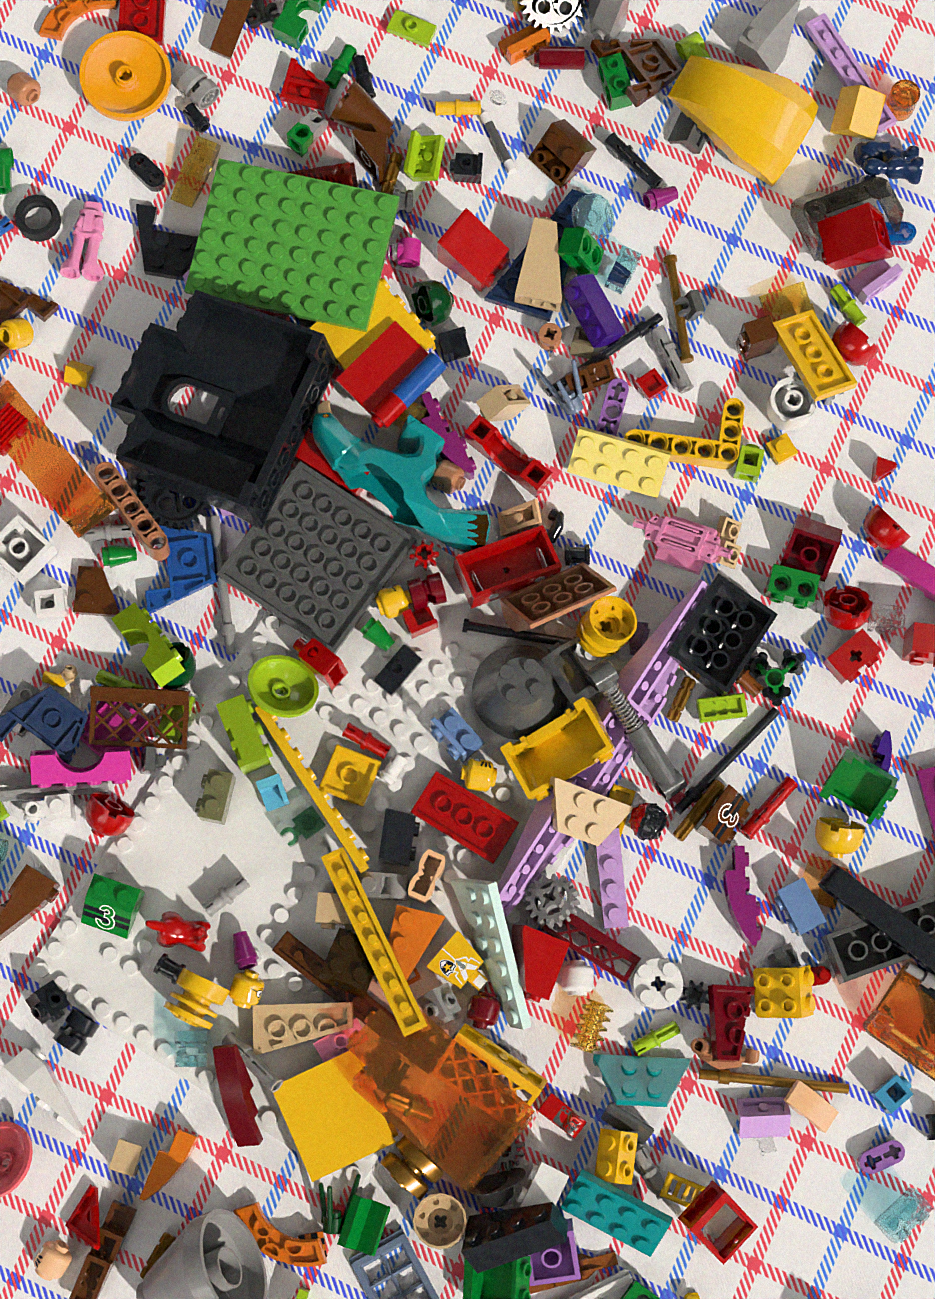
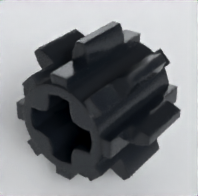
M690 980L689 988L683 987L682 991L685 994L679 1000H686L687 1010L695 1005L697 1011H700V1003L709 1004V1001L705 998L708 990L704 991L702 988L703 981L695 985L693 980ZM692 989L701 994V997L697 998L698 1002L695 999L689 998Z

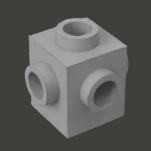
M448 983L434 988L417 998L430 1026L438 1022L443 1026L455 1019L453 1014L462 1010Z

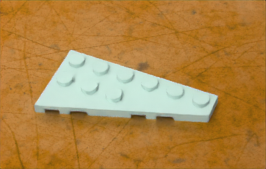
M463 878L451 880V885L468 923L476 947L484 961L495 992L501 1002L509 1026L522 1030L531 1027L497 883L494 881Z

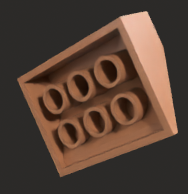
M582 562L499 600L505 623L515 632L533 629L617 591L615 585Z

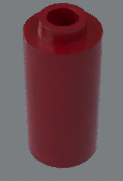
M539 46V51H534V65H539V69L584 70V46Z

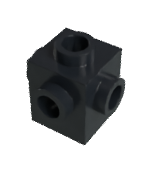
M54 980L36 990L25 1000L31 1008L32 1015L42 1025L49 1020L54 1023L65 1015L63 1010L70 1005L65 992L59 989Z

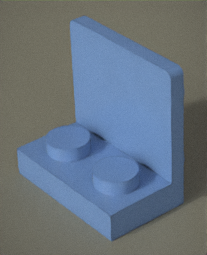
M453 707L438 720L435 717L430 719L431 735L437 742L441 743L443 741L447 745L446 751L455 761L459 759L464 763L485 744Z

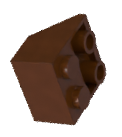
M563 119L551 123L528 159L556 185L562 188L586 166L597 148L568 121Z

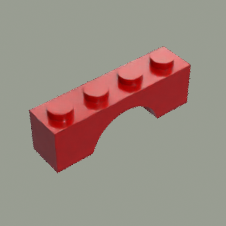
M480 414L464 431V439L468 444L534 497L537 498L551 482L553 472L535 458H529L517 451L504 439L498 428Z

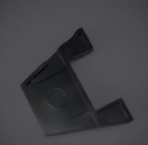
M136 204L145 274L184 281L183 275L191 267L198 237L154 230L158 214L157 207Z

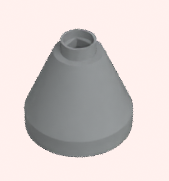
M219 1208L191 1220L146 1273L143 1282L137 1287L136 1298L267 1299L268 1283L263 1257L252 1233L237 1215L229 1210Z

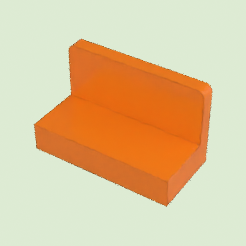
M529 25L499 41L498 46L509 64L513 65L534 54V51H539V46H550L551 34L547 28L539 30V25L536 28Z

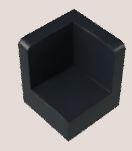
M465 327L438 334V343L445 363L471 355Z

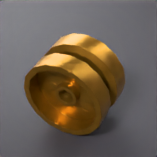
M404 1135L396 1143V1149L403 1155L404 1159L401 1160L396 1154L388 1152L380 1163L391 1173L390 1176L406 1191L408 1190L417 1199L421 1200L429 1189L420 1176L423 1175L430 1182L436 1183L444 1172L416 1144Z

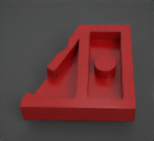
M291 58L280 100L324 111L330 93V86L317 79L310 70H305L298 64L295 58Z

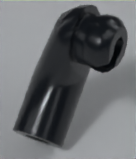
M554 508L548 514V519L553 521V524L547 533L553 544L557 541L564 527L563 512H559Z

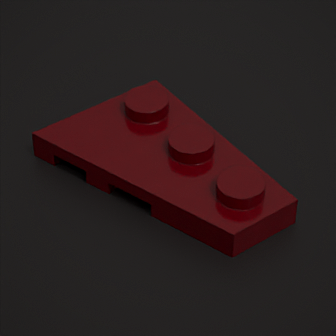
M716 984L708 986L712 1061L737 1062L740 1060L746 1033L744 1031L746 1018L750 1015L751 1008L749 1004L756 987Z

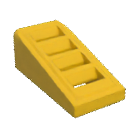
M668 1171L659 1196L688 1207L698 1196L699 1191H703L706 1187ZM674 1179L677 1181V1183L674 1188L673 1194L670 1195L668 1194V1191L671 1186L672 1180ZM683 1183L686 1186L680 1199L677 1198V1195ZM693 1187L695 1189L691 1196L690 1202H687L686 1198L688 1196L690 1188Z

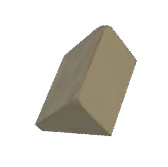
M576 327L570 354L590 359L593 357L595 348H593L584 330Z

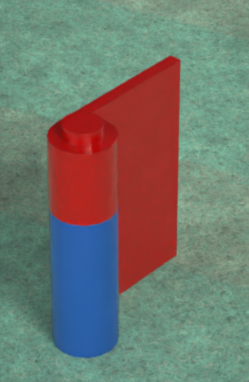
M394 321L336 381L372 416L370 419L378 428L383 426L387 429L446 370V366L440 358L432 352L428 353Z

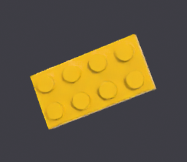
M813 309L773 322L779 344L815 402L856 387L858 382Z

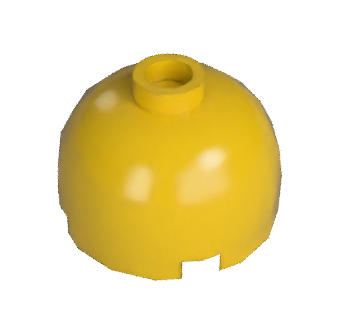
M819 817L817 819L815 838L818 845L823 850L829 852L828 856L843 858V854H852L861 846L865 833V826L855 821H851V824L843 822L842 818Z

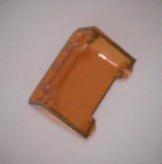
M903 965L863 1022V1029L870 1036L935 1081V1000L918 988L920 986L919 980L904 971L905 966Z

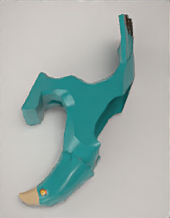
M329 400L323 401L318 405L312 424L314 442L330 467L337 471L350 490L362 488L371 492L390 510L393 515V522L416 528L453 549L466 553L486 545L491 523L488 511L439 508L426 494L425 488L434 475L436 461L440 456L438 454L443 450L445 444L441 436L409 414L398 437L397 449L404 453L399 454L364 442L352 435L332 414Z

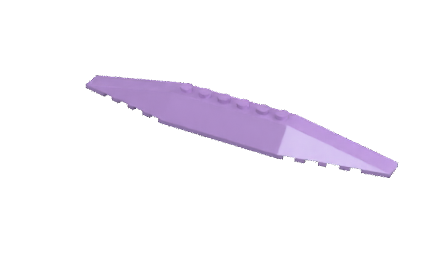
M701 579L698 580L618 674L619 679L617 682L619 687H621V690L626 695L625 697L632 704L634 711L637 712L636 715H639L641 720H645L649 728L666 703L667 699L664 696L669 686L673 687L677 678L675 672L679 664L667 654V651L709 588ZM606 696L603 697L596 710L615 747V751L612 753L614 757L604 763L598 761L566 781L603 796L607 795L635 751L624 734L626 728H623L622 721H619V718L616 717L617 714H614L615 711L612 710L613 707H610L611 703H608V700L605 699ZM553 789L549 791L550 795L537 801L497 886L504 916L506 917L527 894L525 890L531 883L535 884L534 881H538L542 877L540 873L548 864L552 865L557 860L556 855L563 847L567 848L574 841L573 837L553 830L552 818L554 812L551 804V799H554Z

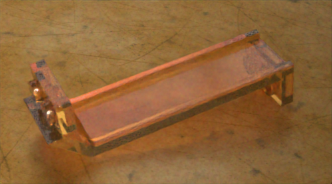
M7 380L0 387V408L6 402H9L10 405L29 420L28 432L22 439L16 438L11 443L13 447L8 455L65 524L80 538L116 508L104 491L98 489L10 381Z

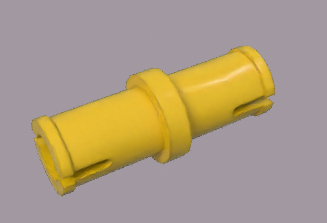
M455 99V101H435V116L455 115L456 117H461V115L481 114V100L460 101V99Z

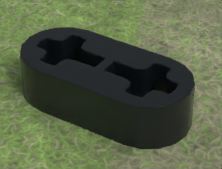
M136 153L130 157L128 163L131 172L149 190L158 192L165 187L166 179L164 173L146 155ZM135 163H143L145 170L139 166L136 167ZM151 174L154 178H159V182H152L149 175Z

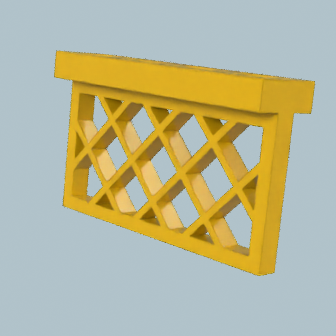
M466 1023L459 1030L431 1073L507 1128H511L512 1131L516 1129L548 1081ZM457 1043L467 1050L468 1057L456 1058L454 1047ZM482 1060L487 1063L489 1071L477 1072L475 1061ZM469 1062L472 1073L460 1074L458 1063ZM453 1064L455 1075L448 1076L440 1068L442 1065ZM495 1075L507 1077L509 1086L498 1087ZM490 1076L493 1088L481 1089L479 1077ZM473 1078L476 1090H467L463 1086L462 1079ZM524 1089L532 1096L529 1100L518 1101L516 1090ZM511 1091L513 1102L502 1103L499 1092ZM494 1093L497 1104H487L484 1101L483 1094ZM515 1107L517 1118L514 1122L505 1116L503 1109Z

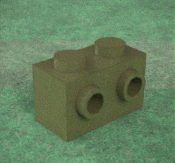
M209 769L208 775H203L201 788L204 789L203 796L198 798L195 812L198 813L200 820L225 825L236 780L233 773Z

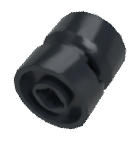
M73 1008L65 1019L66 1026H60L53 1039L66 1049L80 1056L88 1045L86 1039L92 1038L100 1025Z

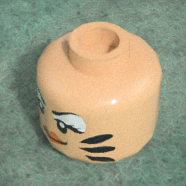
M56 1240V1242L47 1241L34 1258L35 1272L41 1278L49 1281L61 1278L72 1261V1255L69 1252V1246L61 1240Z

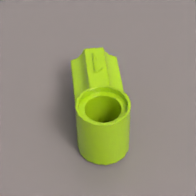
M697 31L675 43L677 53L683 60H688L691 55L711 58L705 49L701 35Z

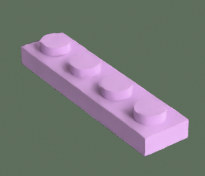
M615 828L599 846H596L604 929L629 927L619 828Z

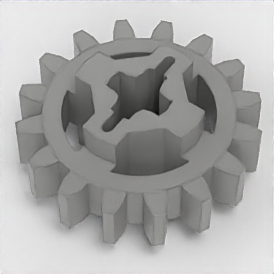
M552 874L549 880L544 875L543 882L541 883L535 880L536 888H529L528 891L531 893V896L525 897L526 902L530 904L526 907V910L531 914L530 917L534 922L537 921L541 927L547 924L550 929L553 928L554 923L562 927L564 919L570 922V913L577 914L574 906L580 905L579 900L575 898L579 895V892L574 888L575 885L563 875L558 879L556 874ZM565 891L567 893V901L564 900L566 894L564 893ZM538 901H540V903H541L540 906H539L540 911H539V909H538Z

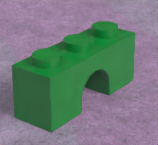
M285 0L283 11L280 16L277 15L272 23L274 38L298 50L309 33L307 20L298 15L304 10H313L320 14L328 0Z

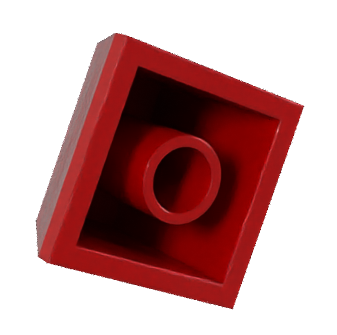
M869 202L817 222L819 230L816 231V235L824 250L821 253L825 265L830 266L834 270L894 257L884 214Z
M467 208L464 209L437 242L438 261L480 292L485 287L489 288L495 281L497 272L499 270L503 271L510 262V249Z
M513 925L511 928L512 949L524 998L540 1003L541 999L549 1000L570 943L526 925Z

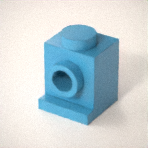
M897 1074L892 1075L870 1093L886 1114H892L914 1094L910 1090L912 1086L908 1080L902 1075L899 1077ZM890 1088H894L896 1091L894 1097L888 1095Z

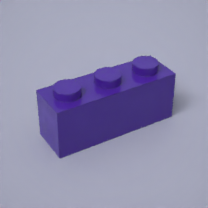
M594 274L576 276L562 289L593 348L609 346L626 333Z

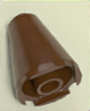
M356 81L353 82L347 90L349 93H346L335 107L330 120L351 130L356 129L387 134L389 140L395 131L392 128L394 123L364 88Z

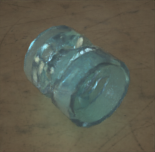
M175 1031V1046L178 1047V1051L175 1052L174 1067H207V1052L204 1051V1047L208 1045V1031ZM186 1048H196V1055H186Z

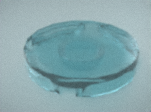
M591 193L581 196L577 203L574 204L572 208V221L574 227L581 226L586 228L591 236L597 240L604 238L610 233L614 223V214L607 199L602 195Z

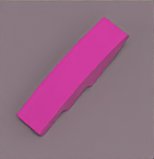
M902 547L890 550L882 561L883 567L903 577L904 582L924 592L926 598L935 602V567Z

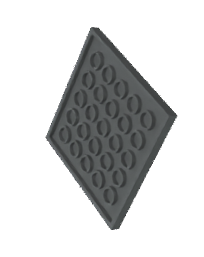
M300 461L283 483L263 528L259 529L252 525L218 571L217 577L308 639H317L336 654L374 602L378 592L384 588L408 555L417 539Z

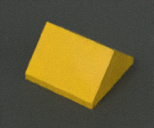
M863 85L841 87L830 133L875 141L886 95Z

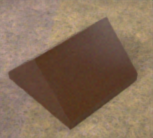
M355 129L351 132L353 152L378 185L381 186L384 182L383 179L389 156L388 136L383 133Z

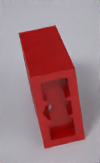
M713 1180L678 1217L686 1228L723 1265L758 1228L738 1204ZM726 1204L738 1217L712 1244L700 1230Z

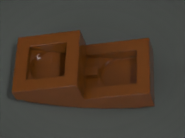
M610 357L578 368L583 394L593 391L595 387L610 383L613 379H617ZM573 371L565 374V378L570 391H574L576 394Z

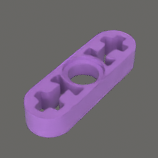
M617 378L609 383L596 431L603 432L607 422L611 423L609 433L613 436L617 435L629 391V386L625 380ZM617 386H621V391L623 392L619 393L618 401L613 400L614 389ZM609 406H614L618 409L619 414L615 417H609L605 410Z

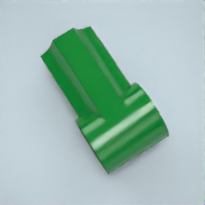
M11 147L0 148V195L12 192L11 168H14V156Z

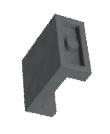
M567 637L561 642L554 644L546 650L548 655L541 659L573 707H575L573 703L582 697L590 699L598 694L585 676L586 669L572 650V646L581 641L579 637L572 640Z

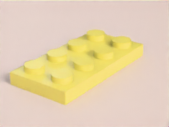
M580 426L567 472L658 498L671 452Z

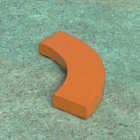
M63 0L54 9L49 11L40 27L39 35L40 37L62 41L66 30L76 19L94 10H116L119 0Z
M259 1202L233 1210L234 1214L248 1227L261 1252L268 1257L298 1267H312L327 1263L320 1237L315 1239H299L282 1233L266 1218Z

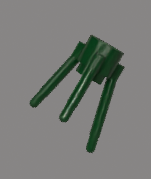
M360 1174L356 1175L344 1215H341L340 1210L333 1209L331 1186L327 1187L326 1207L324 1185L322 1182L319 1183L321 1223H323L324 1233H341L353 1195H356L359 1186Z

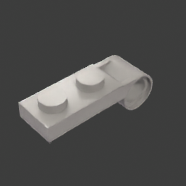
M355 871L368 898L406 901L408 875L365 871L360 873V871ZM333 885V893H337Z

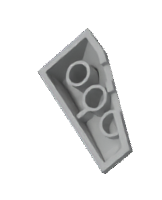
M769 0L738 39L735 54L763 71L775 73L785 58L801 0Z

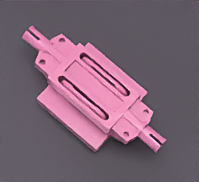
M654 515L649 521L636 517L635 521H633V527L645 530L646 540L652 541L656 546H659L655 555L657 561L700 575L704 563H715L719 556L730 559L733 554V549L721 546V539L717 536L718 532L716 529L674 515L672 518L667 516L661 518Z

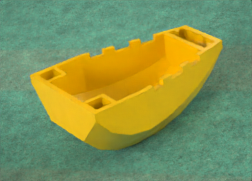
M694 55L689 57L667 95L687 117H690L698 125L697 127L703 133H706L733 164L771 187L775 185L792 161L811 128L819 108L806 91L786 77L745 65Z

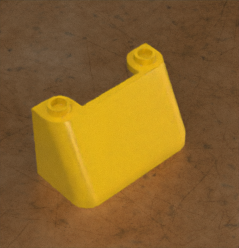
M582 697L573 703L575 710L569 708L565 710V714L527 737L522 736L519 738L520 741L514 744L510 741L500 747L528 799L536 798L537 801H541L550 795L549 791L553 789V785L550 784L551 776L567 781L598 761L604 763L614 757L612 753L615 751V747L591 700Z

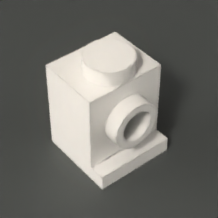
M63 588L34 591L35 599H31L32 612L36 613L40 619L69 616L67 593ZM53 602L55 604L54 608H47L49 603Z

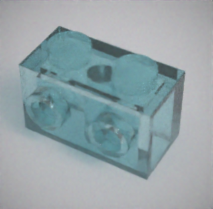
M909 1187L874 1221V1224L891 1242L896 1244L898 1242L902 1243L911 1235V1230L917 1224L921 1225L929 1218V1213L934 1208L917 1189Z

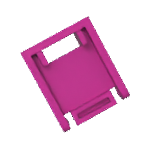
M101 701L96 708V711L102 718L113 710L106 701ZM112 702V703H113L115 706H117V705H118L119 703H121V702ZM127 702L122 705L132 715L136 712ZM116 712L105 720L114 731L125 722ZM89 713L83 729L86 732L80 737V740L101 757L105 747L117 746L89 744ZM139 713L129 721L138 732L149 724ZM96 716V724H97L100 720H99V718ZM103 723L95 729V739L105 740L112 734ZM127 724L117 732L123 741H130L136 735ZM113 736V737L110 738L109 740H118V739H117L115 736Z

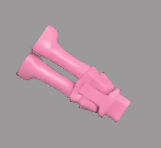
M85 201L83 209L79 211L80 215L74 225L75 230L72 233L74 237L69 257L60 267V274L63 277L78 279L82 272L83 277L89 281L100 282L103 280V269L97 263L98 249L103 239L102 232H104L102 220L104 214L101 212V203ZM85 242L88 243V247L81 270V255L83 245Z

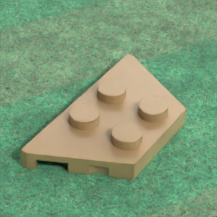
M551 776L550 784L553 785L554 799H551L554 812L552 818L553 830L599 846L633 809L632 806Z

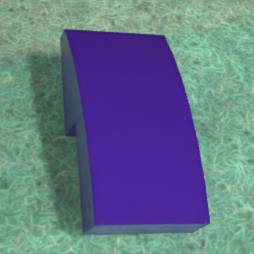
M885 730L880 735L877 734L871 747L874 748L872 756L881 759L880 761L876 760L874 765L889 773L892 758V740L890 731Z

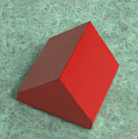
M877 457L873 463L872 483H877L892 474L897 467L896 462Z

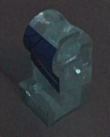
M622 245L614 266L608 275L605 287L622 295L640 262L641 253Z

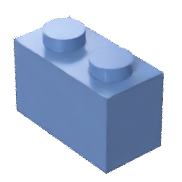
M804 877L775 892L777 897L774 898V901L780 911H785L788 917L785 921L791 933L796 932L797 936H800L827 922Z

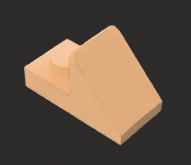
M533 499L497 513L500 533L504 537L524 530H530L540 526L542 523L538 499Z

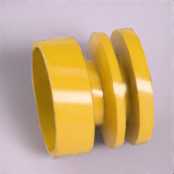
M604 596L596 600L577 624L576 636L581 640L579 644L592 656L600 658L613 656L633 636L637 629L635 611L628 602L619 597Z
M183 968L176 980V983L184 989L183 994L170 992L169 995L179 1001L177 1005L166 1001L163 1007L167 1008L176 1018L192 1026L211 1030L213 1024L205 1020L204 1017L208 1014L217 1018L218 1014L209 1007L211 1003L223 1006L230 991Z

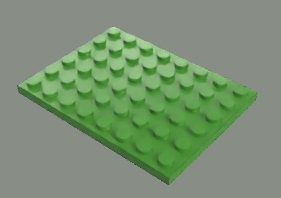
M219 158L184 291L187 294L193 295L195 290H199L242 306L367 332L400 197Z

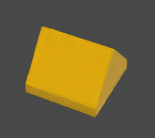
M71 360L65 366L64 382L86 389L94 367Z

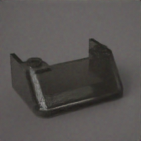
M861 175L802 196L792 202L791 217L814 261L819 260L822 238L814 223L823 220L826 214L869 198L877 199L894 231L900 230L904 209L888 180L883 177Z

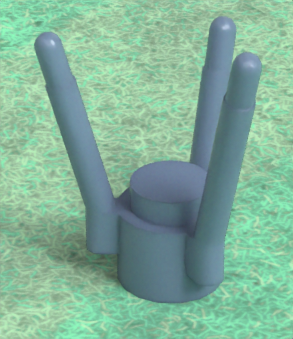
M575 359L571 360L576 394L574 391L566 392L561 381L558 380L556 384L562 394L560 396L543 372L536 368L537 374L556 398L561 409H565L567 415L578 413L584 408L581 401L585 397L581 390Z

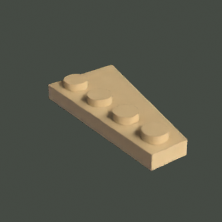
M353 1002L252 1005L253 1053L255 1055L354 1027Z

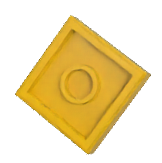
M336 744L318 789L323 787L326 793L364 808L382 762Z

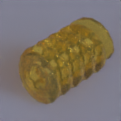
M585 998L590 1004H583L582 1008L588 1013L579 1015V1018L584 1023L576 1024V1028L581 1033H573V1037L578 1042L570 1043V1047L593 1054V1051L602 1050L596 1042L605 1040L599 1032H607L608 1029L602 1023L610 1022L611 1019L605 1013H612L614 1009L606 1004Z

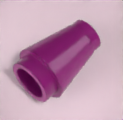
M675 186L651 188L643 193V203L649 211H656L678 199V191Z
M247 931L233 934L234 964L238 966V970L251 969L257 966V959L259 957Z

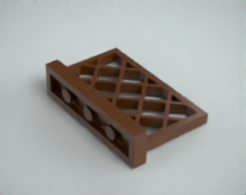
M91 686L89 744L187 749L191 691ZM97 701H106L113 708L104 718L96 711ZM112 702H121V703H119L117 706H115ZM125 702L132 703L137 709L128 719L118 710ZM136 703L145 704L140 708ZM149 704H156L162 711L153 720L142 711ZM160 704H165L169 706L166 709H164ZM173 705H183V717L176 722L167 711ZM114 712L125 721L115 731L105 721ZM138 713H141L149 722L140 732L129 722ZM163 714L174 724L164 734L154 724ZM96 716H97V717L99 718V720H100L97 724H96ZM182 720L183 729L178 725ZM101 723L112 733L105 740L95 739V729ZM126 724L136 734L130 741H123L117 734ZM150 726L160 735L155 742H147L141 735ZM176 727L182 733V744L171 743L165 735ZM113 736H115L118 740H109V739L112 738ZM137 737H139L143 742H138L134 740ZM163 738L167 743L158 742Z

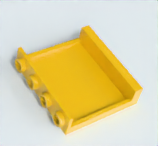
M382 277L380 278L367 332L316 322L310 327L311 330L325 335L338 364L344 371L394 321L426 351L430 348L433 351L436 349L435 336L428 328L423 330L419 325L421 321L413 311L407 312L404 308L406 305L399 295L393 296L391 294L389 284Z
M354 1048L283 1081L282 1086L273 1093L312 1182L396 1143L395 1137L398 1136L393 1121L388 1123L384 1113L388 1112L382 1098L377 1099L374 1092L378 1088L372 1074L367 1076L363 1068L367 1065L362 1052L357 1053Z

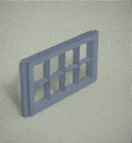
M403 1229L382 1239L379 1242L375 1256H369L360 1252L349 1258L351 1266L369 1299H379L374 1288L390 1278L398 1294L389 1299H407L406 1296L422 1286L429 1299H440ZM402 1246L409 1261L392 1270L385 1255ZM380 1258L388 1273L371 1282L364 1267ZM412 1266L420 1281L402 1290L395 1275Z

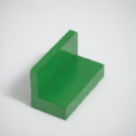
M353 1195L337 1245L360 1251L369 1256H375L390 1212V1206L366 1197Z

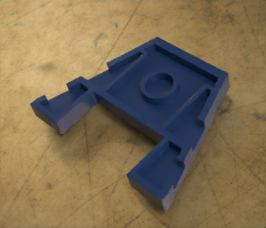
M49 685L0 715V742L2 743L19 723L50 748L56 749L60 758L65 763L70 764L72 754L78 744L88 715Z

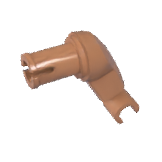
M710 1037L698 1038V1040L695 1038L691 1043L692 1051L701 1060L719 1070L741 1068L742 1063L755 1064L759 1060L760 1052L758 1050L746 1049L745 1056H740V1060L737 1062L712 1061Z

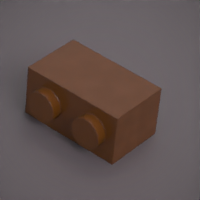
M770 315L743 323L736 341V348L738 353L743 355L745 361L771 353L778 335Z

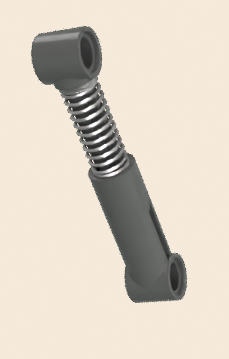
M603 659L586 671L585 676L592 687L598 693L601 692L603 696H606L605 699L608 700V703H611L610 707H613L614 714H617L616 717L619 718V721H622L623 728H626L624 734L654 779L653 783L659 793L666 800H669L686 788V781L672 765L645 720H641L639 715H636L637 712L634 711L632 704H630L623 690L619 687L617 682L619 676L612 664L607 659Z

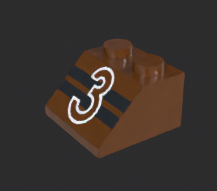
M728 784L696 831L719 847H722L724 843L729 845L737 833L734 831V828L738 822L743 824L750 814L747 811L750 804Z

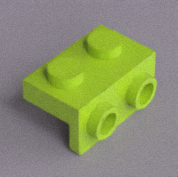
M417 130L411 131L410 139L407 142L408 150L403 168L404 172L413 182L438 181L445 145V138L442 135L421 136Z

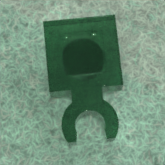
M310 806L292 819L296 826L284 828L280 834L282 837L287 833L293 834V840L287 843L292 847L298 843L301 835L307 841L325 828L326 824L313 806Z

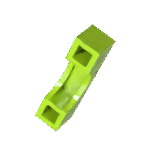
M134 602L111 618V620L130 646L141 643L149 644L141 661L159 686L163 687L185 671L180 664L183 658L175 648L169 649L173 645L165 634L160 637L162 630L155 621L149 622L153 618L145 607L140 610Z

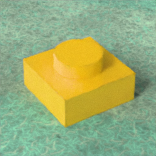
M787 433L765 445L777 466L798 454Z

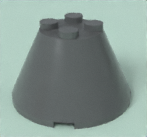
M511 645L495 651L482 662L473 680L472 699L477 715L486 727L507 739L520 740L519 738L522 736L527 737L563 715L568 699L547 666L541 660L548 653L533 646Z

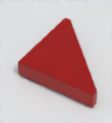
M90 1184L65 1226L92 1248L99 1250L98 1188Z

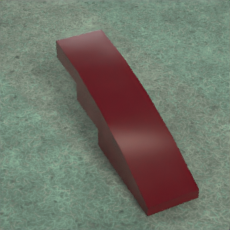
M236 1044L214 1046L213 1056L220 1094L237 1146L260 1145L263 1137L255 1120L258 1110L250 1093L254 1085Z

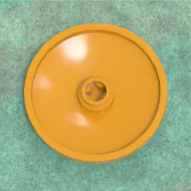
M116 31L97 39L85 52L79 69L81 88L89 104L103 116L118 121H135L151 115L164 103L171 87V69L165 52L153 39L134 31Z

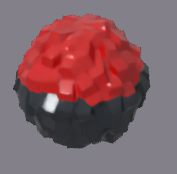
M645 802L639 804V806L632 809L629 820L634 835L643 841L658 839L661 836L660 832L665 828L667 821L665 817L667 814L657 803Z

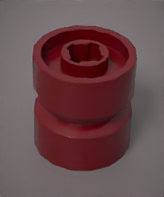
M439 572L426 575L425 580H422L420 577L407 580L409 594L415 611L427 608L429 603L438 605L447 602Z

